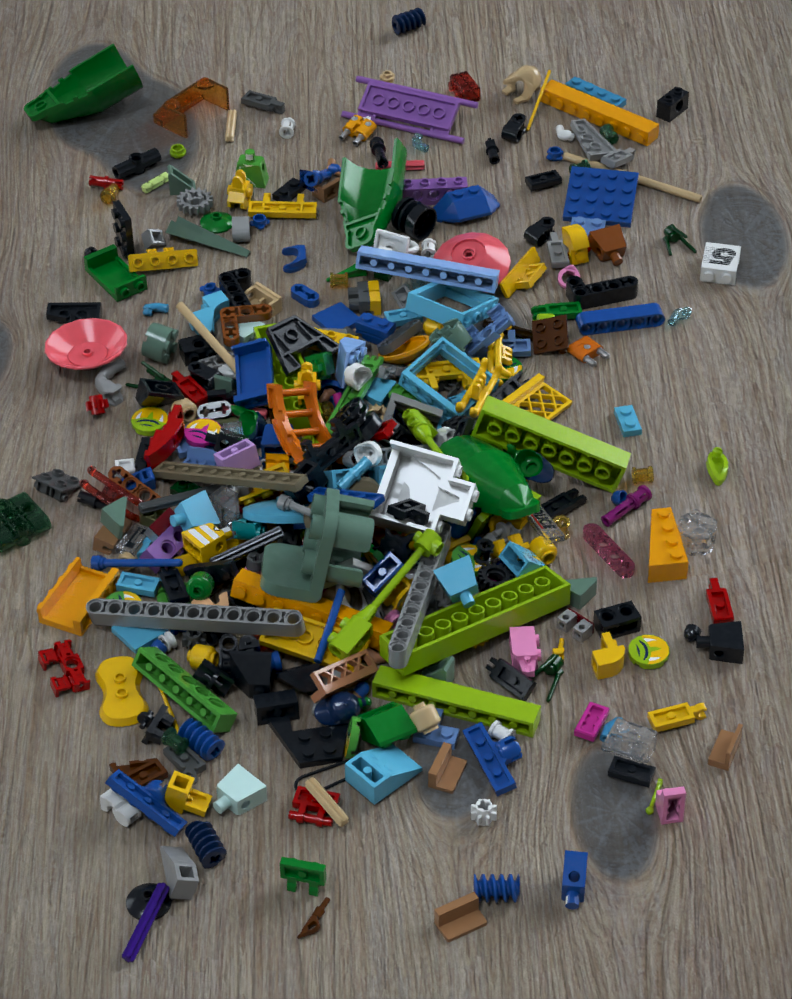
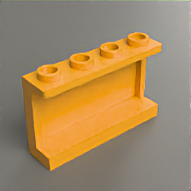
M76 557L68 565L64 574L58 578L55 586L48 591L45 599L38 604L39 623L82 637L92 624L86 610L87 602L95 598L106 599L107 596L115 593L120 570L112 567L107 574L83 566L81 558Z

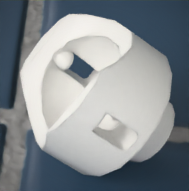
M353 363L351 366L346 367L344 380L349 387L359 391L373 374L370 368L360 363Z
M366 441L354 447L353 451L357 463L364 456L372 462L373 466L380 463L382 450L376 442Z

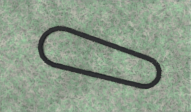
M350 759L335 763L333 765L315 770L313 772L298 777L294 783L295 791L297 790V784L301 779L345 764ZM345 778L338 780L323 788L327 790L337 784L344 782Z

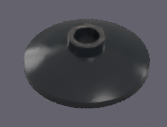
M146 883L131 890L126 899V907L132 917L140 920L157 884ZM169 892L155 920L163 917L169 911L172 903Z

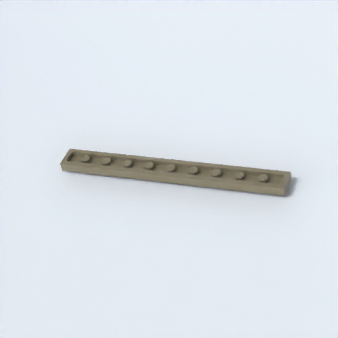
M163 461L152 470L155 478H163L164 480L173 479L177 481L203 482L205 484L214 483L248 488L274 489L277 491L298 492L309 482L307 474Z

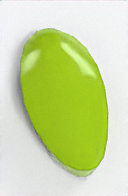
M720 447L713 448L706 461L707 471L717 486L723 484L728 474V460Z

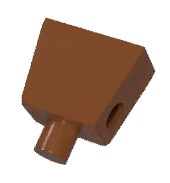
M620 224L589 232V245L601 262L611 260L614 266H618L623 262L622 257L626 250V243Z

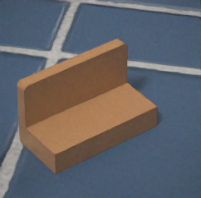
M738 724L735 733L721 729L708 758V765L729 770L741 742L743 724Z
M443 742L428 772V787L450 794L454 793L467 766V760L451 756L452 744Z
M475 892L434 909V924L447 942H451L487 925V920L479 910V897Z

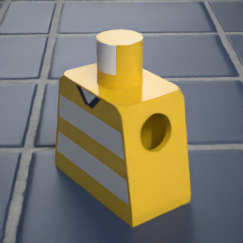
M207 523L181 532L184 549L200 563L209 562L211 557L226 551V540L233 537L232 531L228 526L219 529L213 523Z

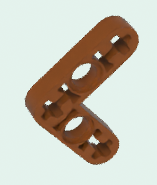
M254 304L221 309L220 322L224 345L231 347L240 343L238 323L271 319L272 307L269 304Z

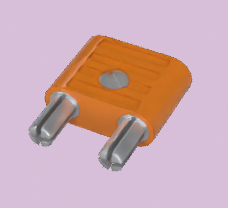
M588 336L580 338L567 348L568 353L582 363H588L592 367L596 366L597 362L593 358L598 355L605 359L610 357V354L603 350V346Z

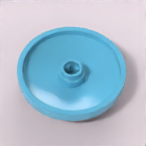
M276 497V500L261 501L243 507V518L249 521L272 524L304 523V514L294 510L283 511L277 508L279 497Z

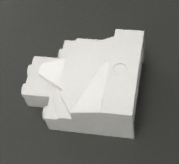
M391 439L392 451L377 492L384 494L385 501L376 509H372L369 518L374 519V526L385 529L389 528L390 530L405 534L416 533L417 531L423 533L427 528L434 530L436 533H441L444 526L442 520L466 526L467 521H470L473 515V510L471 509L473 502H477L480 492L476 483L457 478H460L463 470L459 458ZM409 498L425 504V511L430 513L428 524L424 526L415 524L414 520L409 518L403 521L397 520L393 515L386 513L388 505Z

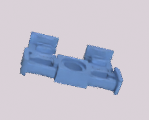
M500 303L487 312V315L494 321L493 323H490L479 333L473 324L466 329L473 338L464 347L466 349L465 352L471 358H474L473 355L483 347L487 348L501 337L500 334L511 325H515L513 317L505 311V308Z

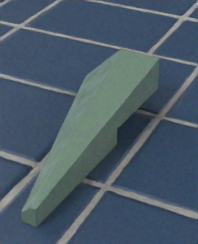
M179 216L176 222L171 220L165 232L169 235L244 257H248L251 252Z

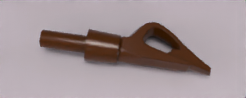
M325 897L321 905L315 908L312 916L298 935V939L315 934L320 930L321 925L318 920L324 915V909L330 902L328 897Z

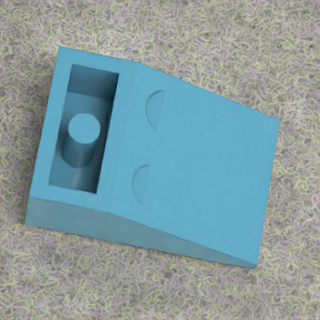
M392 744L387 748L379 747L360 752L345 763V781L375 805L422 772L423 768Z

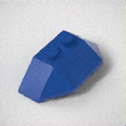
M475 185L447 192L433 208L437 213V222H463L493 214L500 207V203L493 194L481 186Z

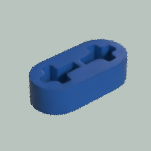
M295 284L291 287V297L308 308H315L319 305V294L303 284Z

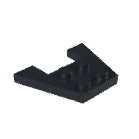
M296 315L268 327L266 330L268 339L286 377L301 371V365L293 356L314 345L322 352L331 351L332 355L338 352L339 344Z
M289 716L268 719V725L300 769L343 761L349 723L292 731Z

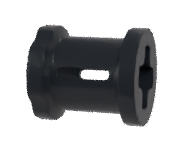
M479 539L476 544L477 552L474 554L473 559L479 565H486V563L491 562L492 557L490 554L494 550V544L489 539Z

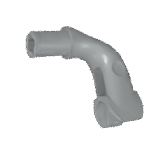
M122 358L111 364L104 365L95 377L97 391L103 395V399L108 398V403L112 406H117L123 402V396L120 393L122 389L121 384H115L109 380L117 372L126 369V363Z

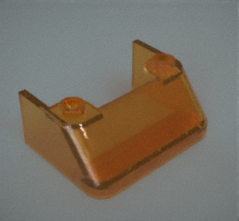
M203 77L165 101L154 112L153 121L155 124L187 138V119L183 113L202 100H206L224 110H230L228 87Z

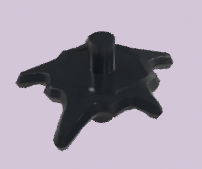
M386 528L385 537L380 539V545L374 546L372 549L380 551L383 556L390 551L405 564L411 555L409 543L412 541L415 533L400 537L398 534H391L390 529Z

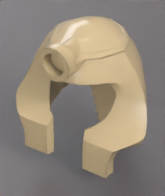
M532 65L521 66L504 79L503 84L507 85V87L502 90V93L506 96L510 95L516 90V82L523 81V94L513 99V102L519 105L529 101L534 91L541 89L542 76L539 70Z

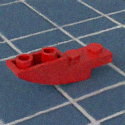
M174 404L172 411L168 413L166 425H163L162 430L156 429L154 436L150 438L148 450L144 452V461L147 462V467H151V469L157 467L176 450L183 440L185 424L182 405Z

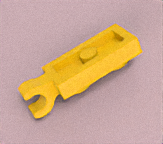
M688 702L650 711L647 713V718L654 732L657 733L695 723V719L703 720L706 718L704 711H707L704 703L689 706Z

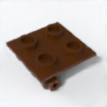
M567 315L532 321L534 355L552 351H559V354L566 353L567 348H569Z

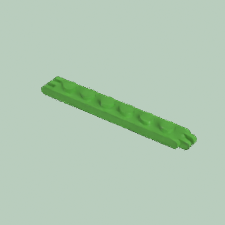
M370 355L364 356L360 364L370 368L373 376L359 391L347 386L328 421L334 418L338 411L352 399L360 397L363 400L379 371V366L384 362V357L379 356L377 359V356L374 355L371 358ZM327 421L325 426L327 427L330 434H332L333 431L330 429L331 424Z

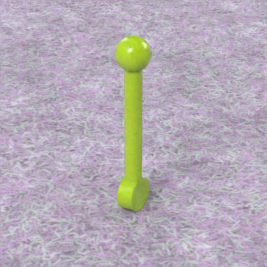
M658 778L650 805L645 810L648 815L654 813L653 807L656 800V790H660L662 787L663 779Z

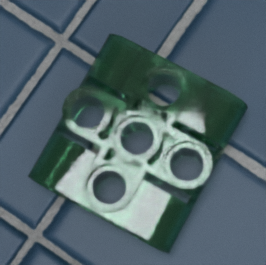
M21 492L9 499H0V553L16 545L26 546L30 544L33 537L52 528L48 516L26 492Z

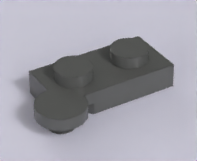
M181 739L163 749L164 756L181 773L195 778L193 783L195 785L198 781L197 775L206 770V763Z

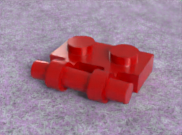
M298 786L292 801V808L299 810L298 812L290 810L288 819L296 820L297 823L301 824L304 822L313 823L317 827H323V825L332 827L333 819L326 817V814H328L306 787ZM327 791L339 805L340 793ZM307 810H308V811H313V812H318V814H317V815L308 814V813H307Z

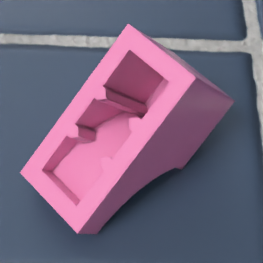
M684 786L656 790L655 806L661 825L683 822L686 799Z

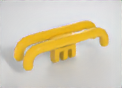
M503 332L500 334L501 337L487 347V370L492 374L494 362L495 364L512 365L513 350L502 344ZM502 365L501 375L509 378L511 372ZM499 379L500 381L498 386H501L504 382L503 380Z
M481 359L477 374L462 400L455 405V410L458 413L464 411L472 398L477 400V403L474 407L470 408L469 415L471 418H476L479 415L487 395H490L499 379L502 370L501 363L495 364L493 374L485 386L487 378L485 372L488 366V359Z

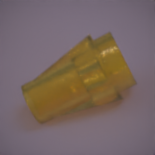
M112 183L101 191L100 198L104 204L109 205L116 201L119 190L118 185Z

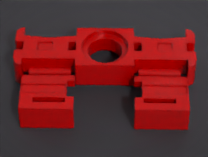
M70 639L64 640V643L60 641L55 642L54 649L38 651V660L43 671L47 670V665H50V662L55 664V662L59 663L60 661V667L64 673L63 677H50V686L56 698L59 697L60 691L69 690L71 687L74 693L90 689V680H86L84 676V665L78 653H73L71 649L72 641ZM68 664H75V665H77V667H75V668H70V667H67V665H68Z

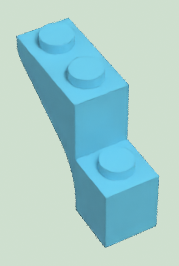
M222 290L203 296L201 310L192 312L213 333L215 323L220 319V310L230 307L229 299ZM189 323L191 330L195 331L197 335H200L196 331V329Z

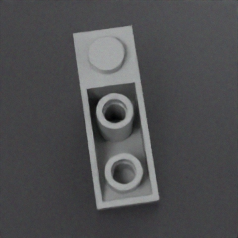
M160 846L166 882L170 888L169 897L171 899L192 900L199 883L196 864L182 847Z

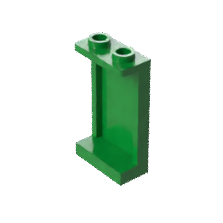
M114 244L84 256L85 271L117 302L148 289L146 275L142 274L139 276L135 272H130L129 266L118 256V250Z

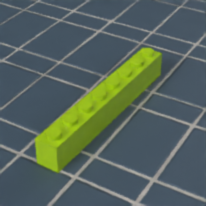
M380 665L372 681V697L411 707L424 701L425 705L433 704L435 708L444 709L443 715L477 724L482 722L483 725L489 727L494 721L499 720L508 729L516 730V734L533 738L540 722L541 705L415 673L402 676L392 667Z

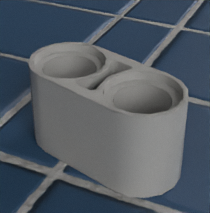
M249 216L232 217L233 242H250Z

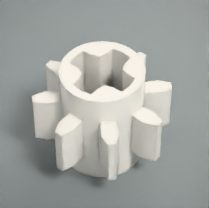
M478 799L476 805L471 804V820H476L478 826H489L492 820H497V805H492L490 799Z

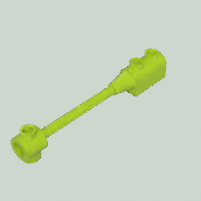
M406 409L402 414V418L414 437L423 445H428L432 451L443 454L433 440L438 431L429 419L417 409ZM462 470L460 478H457L469 481V476Z
M429 528L423 533L421 531L415 533L412 541L415 542L413 546L416 551L371 604L367 605L356 615H353L350 619L344 617L339 625L342 629L338 634L333 631L328 636V649L333 655L342 660L360 651L373 635V624H371V621L379 606L421 556L429 557L433 555L437 557L442 551L444 543L438 533Z

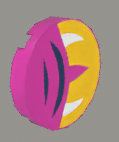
M207 418L191 421L184 429L186 442L193 447L206 448L209 445L212 447L215 444L204 441L207 431L210 430L219 434L221 426L218 422Z

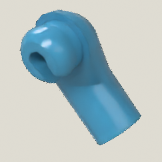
M162 303L145 304L143 306V315L151 316L152 311L168 313L169 305Z

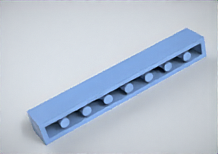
M363 245L357 251L355 266L356 269L494 294L498 287L500 270Z

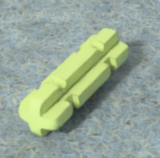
M164 172L160 176L148 181V183L142 184L141 190L147 194L169 181L168 173Z

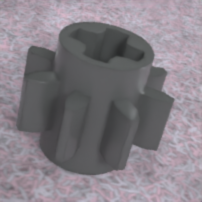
M201 631L183 632L182 647H187L189 651L195 644L206 645L207 633H202Z

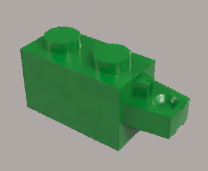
M331 351L305 357V361L311 362L313 372L317 373V379H320V381L331 378L330 374L336 373Z

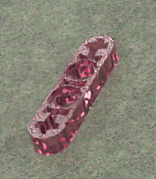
M594 523L586 524L583 527L584 540L617 575L622 578L632 577L635 571L633 560L599 525ZM599 543H606V544H608V545H607V546H600V545H598V544H599ZM616 554V555H618L619 557H618V558H611L610 555Z

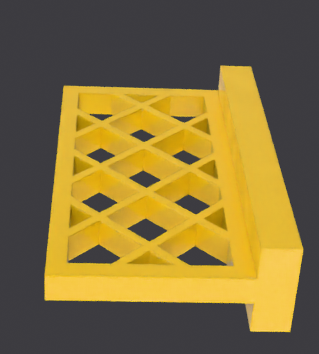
M540 373L502 400L519 408L520 406L528 407L526 411L548 420H553L570 407L573 402L544 383L545 377ZM541 390H545L549 394H541ZM530 398L538 399L539 402H531ZM543 399L551 400V403H544ZM555 400L561 401L564 404H556ZM532 407L540 408L541 411H535ZM545 408L553 409L554 412L545 411Z

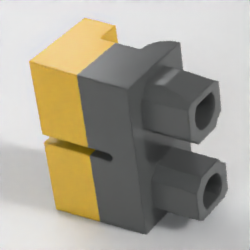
M379 281L357 282V287H349V309L351 311L359 310L360 315L365 311H373L374 315H381Z

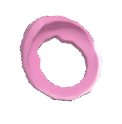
M568 265L560 270L557 277L558 284L566 289V283L562 281L564 274L580 277L574 265Z

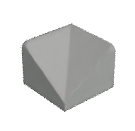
M147 229L141 234L145 249L166 245L162 230Z

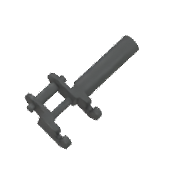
M451 379L439 381L438 383L439 393L445 389L450 391L447 398L457 395V391L460 389V383L454 384L451 382Z

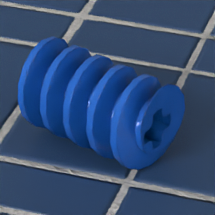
M189 718L179 728V739L205 761L215 759L224 749L225 742L219 739L217 735H214L213 731L208 730V727L199 720L195 721L194 718Z
M474 874L473 888L479 897V903L482 896H484L486 903H489L491 896L494 897L495 903L499 902L500 896L503 897L505 903L508 902L509 896L516 903L520 895L519 874L516 880H514L512 874L508 875L507 880L504 879L503 874L499 875L498 880L495 879L494 874H490L489 880L486 879L485 874H481L480 879L477 880L476 874Z

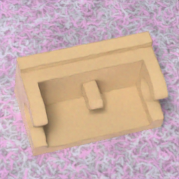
M258 281L245 291L247 295L251 293L247 297L251 305L269 304L272 307V317L282 311V297Z

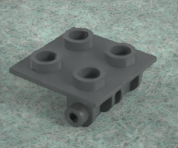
M53 469V471L32 476V479L36 480L34 483L36 490L52 498L54 497V499L60 502L68 500L69 495L67 492L69 490L86 486L77 477L69 476L60 469Z

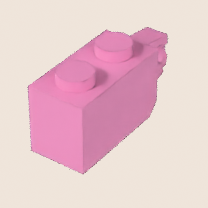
M534 626L509 627V647L512 666L528 677H535L537 663L541 661V649H537L539 647V634H535Z

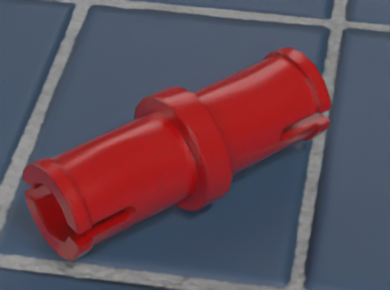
M93 175L89 177V186L123 190V179Z

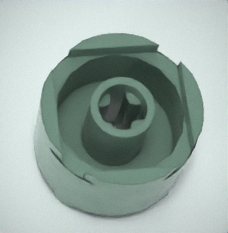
M458 318L443 323L444 327L442 329H435L429 336L432 345L443 336L462 352L466 350L464 347L473 340Z
M153 322L145 334L148 337L146 342L143 341L142 355L167 365L170 361V354L172 352L175 353L178 343L176 338L179 330Z

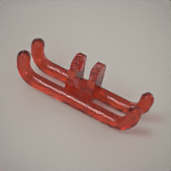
M89 466L87 472L105 485L102 492L89 484L87 479H82L79 482L84 490L106 505L122 497H127V500L136 506L140 502H144V500L134 496L97 471L95 466ZM126 509V518L134 522L140 521L138 514Z

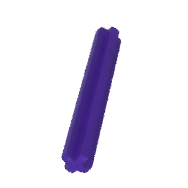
M166 883L157 884L122 954V958L126 962L135 961L170 890Z

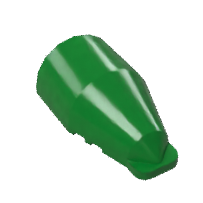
M112 44L70 69V74L67 77L58 79L59 83L56 86L47 88L37 98L27 103L23 109L31 121L42 120L52 124L102 113L142 89L143 84L133 64L127 67L115 45Z
M398 138L394 139L391 168L382 170L367 169L357 166L346 157L342 158L337 200L341 206L340 213L344 219L345 247L350 252H357L361 245L371 247L374 244L376 230H386L391 221L395 206L403 199L407 149Z
M471 435L455 436L439 447L443 454L459 458L463 471L469 476V482L476 483L480 493L477 502H473L472 510L478 507L481 508V512L501 516L507 520L519 519L541 510L540 501L533 497L532 491L518 463L508 453Z

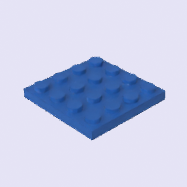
M572 166L563 221L571 222L572 217L581 216L590 219L599 218L606 220V225L609 226L620 224L621 227L631 228L639 173Z

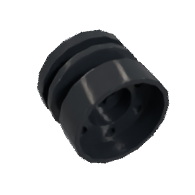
M408 196L400 200L395 206L391 223L394 229L407 234V236L417 241H422L433 231L437 221V213L434 208Z
M356 397L345 404L334 417L340 419L342 424L346 426L351 422H357L364 437L358 444L369 441L380 429L383 422L374 411L368 412L369 406L364 404L360 397Z

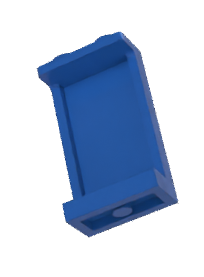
M258 338L254 341L231 346V350L235 355L237 395L233 396L234 403L246 409L268 405L266 384L274 383L271 345L266 338Z

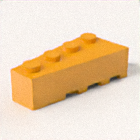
M671 507L652 509L648 583L687 579L689 562Z

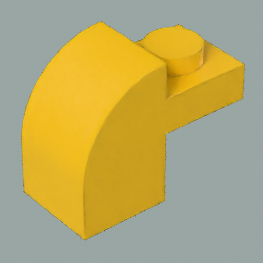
M579 224L561 227L563 244L569 249L570 264L577 265L589 262L587 248L590 245L584 228Z
M610 632L601 633V649L592 651L591 666L597 680L619 674L624 666L625 647L624 645L618 646L617 641L612 639Z
M174 770L165 793L167 804L179 814H183V811L186 810L204 817L212 800V795L193 789L195 778Z

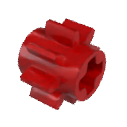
M102 394L89 396V401L85 403L86 411H91L92 415L106 413L105 409L109 407L108 398L103 399Z

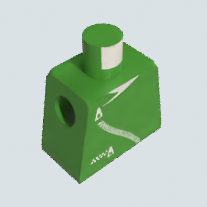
M253 149L245 150V155L242 154L239 157L236 171L243 170L246 172V180L250 181L253 187L266 188L269 176L264 157L255 156Z

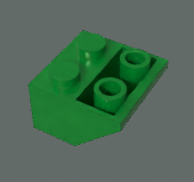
M390 702L356 716L361 719L358 726L362 740L381 748H387L392 745V742L397 740L409 739L411 734L418 732L402 704Z

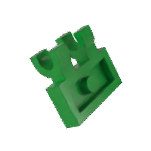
M282 857L280 861V878L287 879V891L296 892L297 881L309 883V895L318 897L319 886H324L327 879L326 865L318 862Z

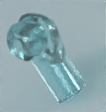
M415 133L414 137H412L413 147L426 153L429 150V145L422 143V134Z
M689 307L675 309L668 319V324L675 326L679 320L689 318L692 313Z

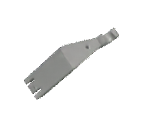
M392 392L382 421L389 414L393 416L395 409L401 411L417 409L429 421L439 423L444 410Z

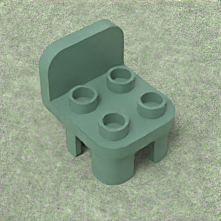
M328 487L324 495L314 493L310 510L311 524L310 528H306L303 546L285 543H271L265 546L261 564V589L272 596L315 603L321 599L323 589L341 584L360 588L363 580V571L337 564L350 558L361 561V553H366L370 550L374 532V519L369 518V515L374 508L375 501L340 494L339 489Z

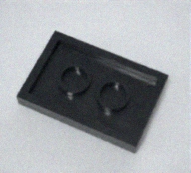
M120 200L113 201V209H111L112 217L115 220V223H113V229L116 233L114 241L116 247L120 248L122 256H125L128 260V255L135 254L132 222Z

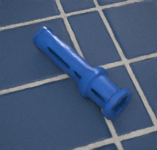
M329 169L307 172L304 175V182L309 187L319 185L324 180L330 179L332 172L328 171Z

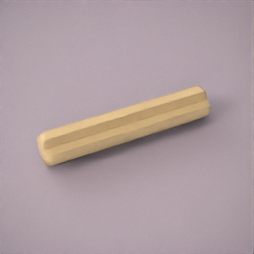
M235 109L228 111L225 133L226 142L234 141L237 111Z
M314 777L307 779L305 787L338 826L343 827L348 824L349 817L321 784Z

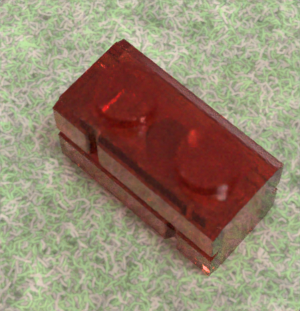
M467 71L450 76L448 87L450 91L455 93V97L475 102L480 100V87Z

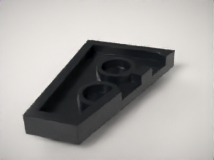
M101 302L48 303L46 318L47 320L61 323H69L78 319H100Z

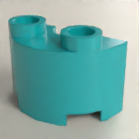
M240 518L232 522V531H236V535L233 538L245 541L267 532V526L264 525L265 523Z

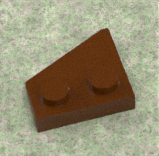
M157 758L144 761H129L130 765L116 766V763L109 764L112 773L120 769L141 786H146L153 780L162 781L168 778V771Z

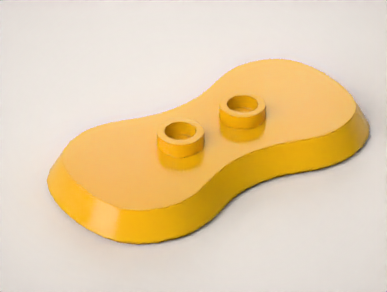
M112 657L104 660L96 669L95 679L103 692V701L99 715L102 721L109 726L124 727L139 723L137 720L139 713L148 712L149 710L148 704L140 691L143 674L132 666L134 660L132 657Z

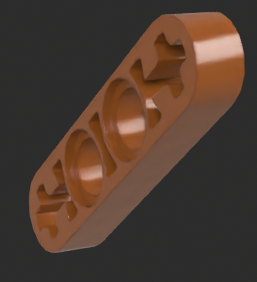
M114 466L109 470L108 477L110 481L137 503L144 502L140 500L143 493H150L148 500L161 498V496L123 467ZM121 474L122 478L124 479L123 482L120 478L115 477L114 475ZM129 483H136V487L133 490H127Z

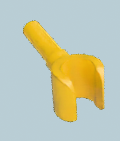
M560 638L558 648H552V654L559 655L564 660V638Z

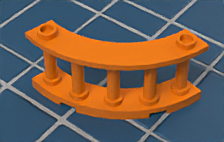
M305 380L303 381V388L283 389L280 384L268 383L266 384L269 409L273 410L274 419L271 421L274 431L287 456L291 455L294 458L293 462L297 465L304 459L302 456L304 452L300 446L301 441L297 437L315 435L319 443L312 444L313 448H319L332 438L320 413L316 382ZM304 395L306 409L285 410L283 397ZM308 417L311 428L292 429L288 418ZM342 456L335 461L338 464L344 465Z

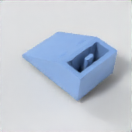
M344 337L339 341L335 377L341 388L348 386L344 380L346 367L351 366L353 363H361L364 356L367 355L366 341Z

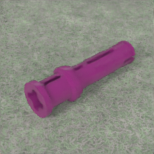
M640 485L637 491L626 496L625 501L602 516V523L609 527L630 510L638 509L644 501L652 499L650 489L645 485Z

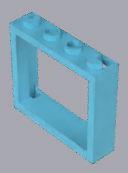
M431 282L408 292L405 309L441 324L458 318L463 326L468 328L472 324L474 325L489 318L487 312L498 304L499 298L483 291ZM445 296L473 308L460 312L437 303L435 300Z
M442 336L401 373L398 384L422 403L444 410L442 418L445 420L456 415L461 417L466 415L468 417L470 408L476 405L477 400L473 399L463 412L458 413L455 410L454 404L416 376L440 354L470 378L474 379L480 364ZM486 370L485 372L487 376L485 386L488 384L492 376V373H490L488 370ZM499 379L489 396H491L496 391L500 381Z

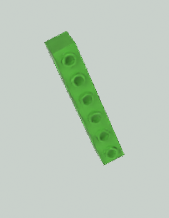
M139 647L132 663L134 668L194 718L201 721L213 733L230 732L238 714L193 678L192 675L158 647Z

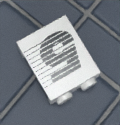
M706 242L700 281L735 286L741 246Z

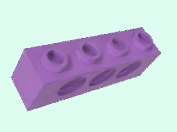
M467 177L405 179L403 198L410 196L423 204L436 205L447 192L467 188Z
M170 525L139 558L172 559L173 557L180 556L184 552L182 549L181 532L183 530L181 525L176 527ZM149 567L155 574L160 571V567Z

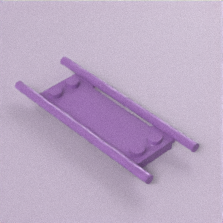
M357 76L356 82L368 84L359 104L358 113L342 111L341 117L351 119L354 115L369 116L379 126L464 144L465 138L449 135L460 105L477 109L478 102ZM378 116V117H382V118H386V119H391V120L400 121V122H404V123H409V124H413V125H417V126H422V127L430 128V130L422 129V128H418V127H414V126H409V125H405V124H400V123H396V122H391V121H387V120H383V119H378V118H376V117Z

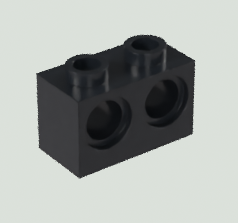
M631 600L595 610L593 623L600 638L601 633L610 632L612 639L639 632L641 630L642 617Z

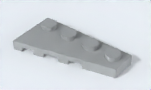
M585 118L571 120L570 127L589 161L601 160L602 156L616 150Z

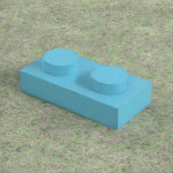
M405 308L384 312V318L396 323V327L403 326L414 319H420L423 322V316Z
M633 406L614 407V415L623 437L642 435V428Z
M122 571L116 583V591H130L137 595L155 598L161 583L157 577Z

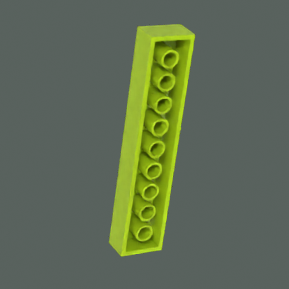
M545 565L474 595L475 604L469 608H464L460 601L426 615L407 666L396 670L402 676H406L509 631V627H519L570 604L571 584ZM394 629L379 635L380 656L388 663V645Z

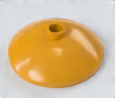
M413 336L395 351L386 355L378 353V357H384L385 363L412 364L415 361L414 359L420 357L429 347V336Z

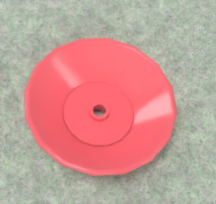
M476 232L454 236L443 243L433 257L440 260L500 270L498 286L508 274L511 264L508 249L499 239L486 233Z
M99 318L78 319L62 325L50 334L45 342V354L52 363L62 368L82 371L94 370L110 363L122 354L127 346V334L120 325L110 320Z

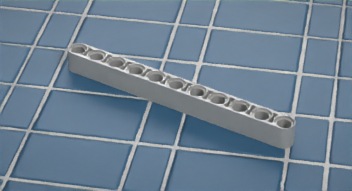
M444 522L442 532L438 533L444 543L440 554L437 557L433 555L429 557L422 556L388 645L389 666L392 668H404L410 659L437 584L433 570L444 565L451 545V526L448 523Z
M101 598L91 599L86 604L87 613L91 622L95 625L299 637L306 630L302 614L298 610Z

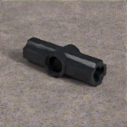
M152 148L144 153H132L129 155L128 160L112 167V172L116 179H122L131 174L140 175L144 173L146 167L159 162L161 155L157 148Z

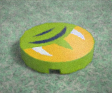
M141 408L132 415L131 426L139 435L154 436L156 429L162 430L163 425H166L168 415L161 408Z
M655 635L637 636L629 644L628 657L633 664H638L640 668H660L669 659V646L666 641Z

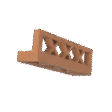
M367 649L310 674L318 688L310 696L314 704L362 681H366L378 671V667ZM360 657L364 658L368 666L360 663ZM347 664L354 667V672L347 669ZM334 669L341 672V678L333 675ZM319 675L328 679L327 685H324Z

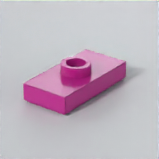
M589 702L574 730V736L594 742L609 715L610 708Z

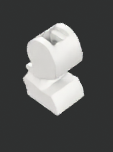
M111 788L100 796L101 810L108 812L112 809L116 820L125 827H128L142 815L138 808L130 805L125 798L115 793Z

